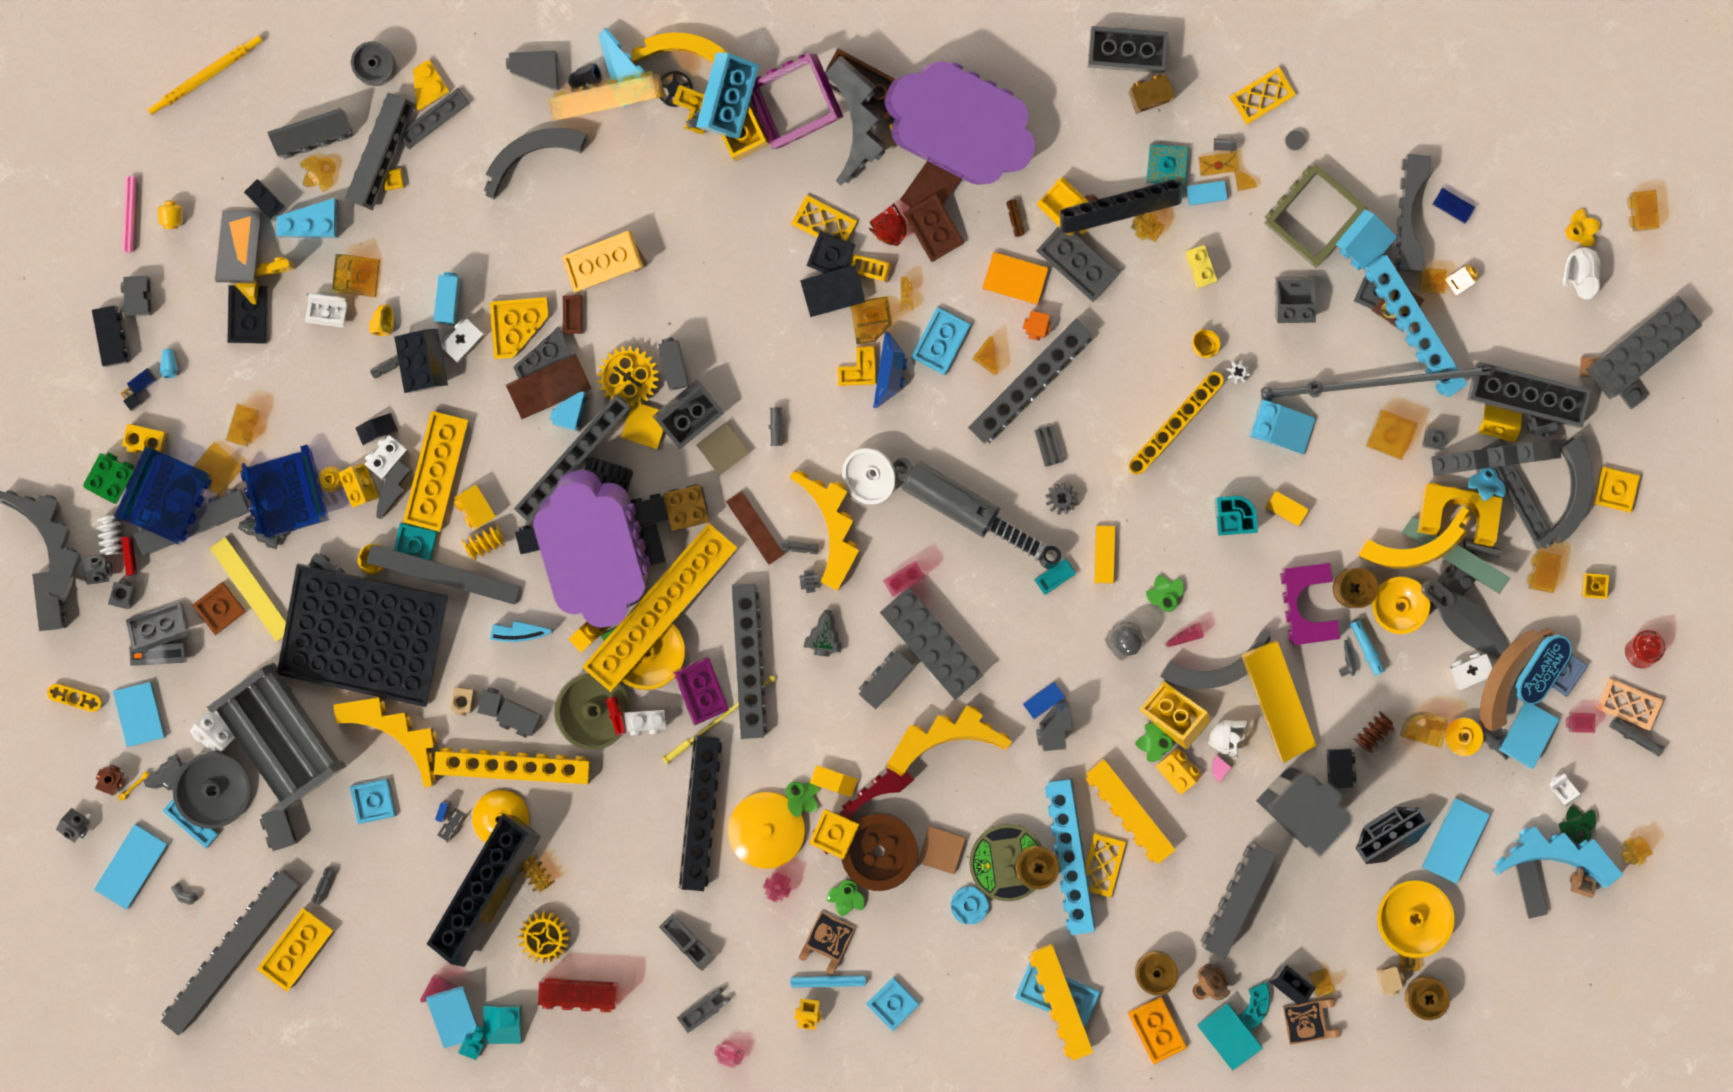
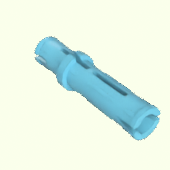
M1361 619L1351 623L1350 626L1365 654L1364 659L1368 661L1374 676L1385 672L1386 670L1378 657L1379 653L1375 651Z

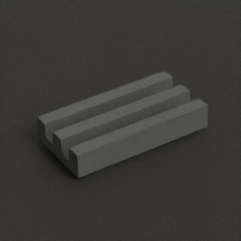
M1051 425L1035 430L1044 466L1048 467L1064 462L1054 426ZM1049 430L1052 434L1058 460H1055L1051 443L1047 431ZM1041 432L1044 434L1051 462L1047 461L1040 436Z

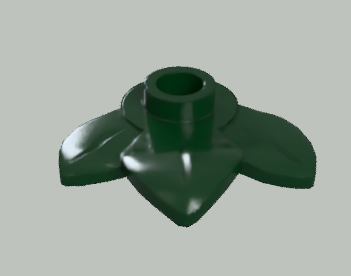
M1569 807L1566 813V821L1558 824L1561 833L1572 837L1577 843H1582L1584 840L1589 841L1591 830L1596 825L1595 813L1591 809L1582 814L1578 809ZM1580 830L1584 831L1583 837L1578 836Z

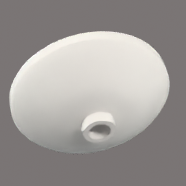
M872 448L858 449L851 453L843 464L842 478L844 485L856 500L865 504H878L885 501L893 493L896 485L895 469L891 461L880 451Z

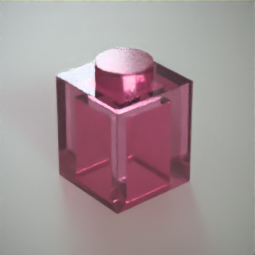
M1569 712V717H1566L1565 720L1568 732L1595 733V713Z

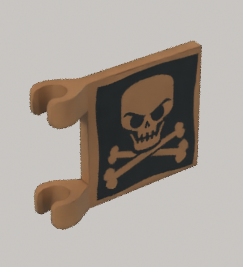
M820 911L799 955V959L805 961L810 950L818 952L831 959L826 971L833 974L855 928Z
M1334 998L1283 1007L1290 1045L1341 1036L1339 1028L1326 1030L1322 1008L1334 1007Z

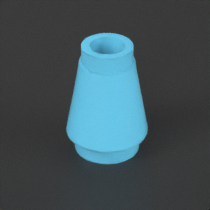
M162 350L160 365L162 378L177 377L179 369L174 350Z

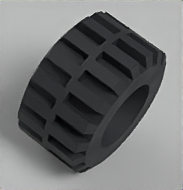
M594 457L587 458L584 470L594 473L600 479L601 484L614 483L621 486L626 492H628L634 473L629 468Z

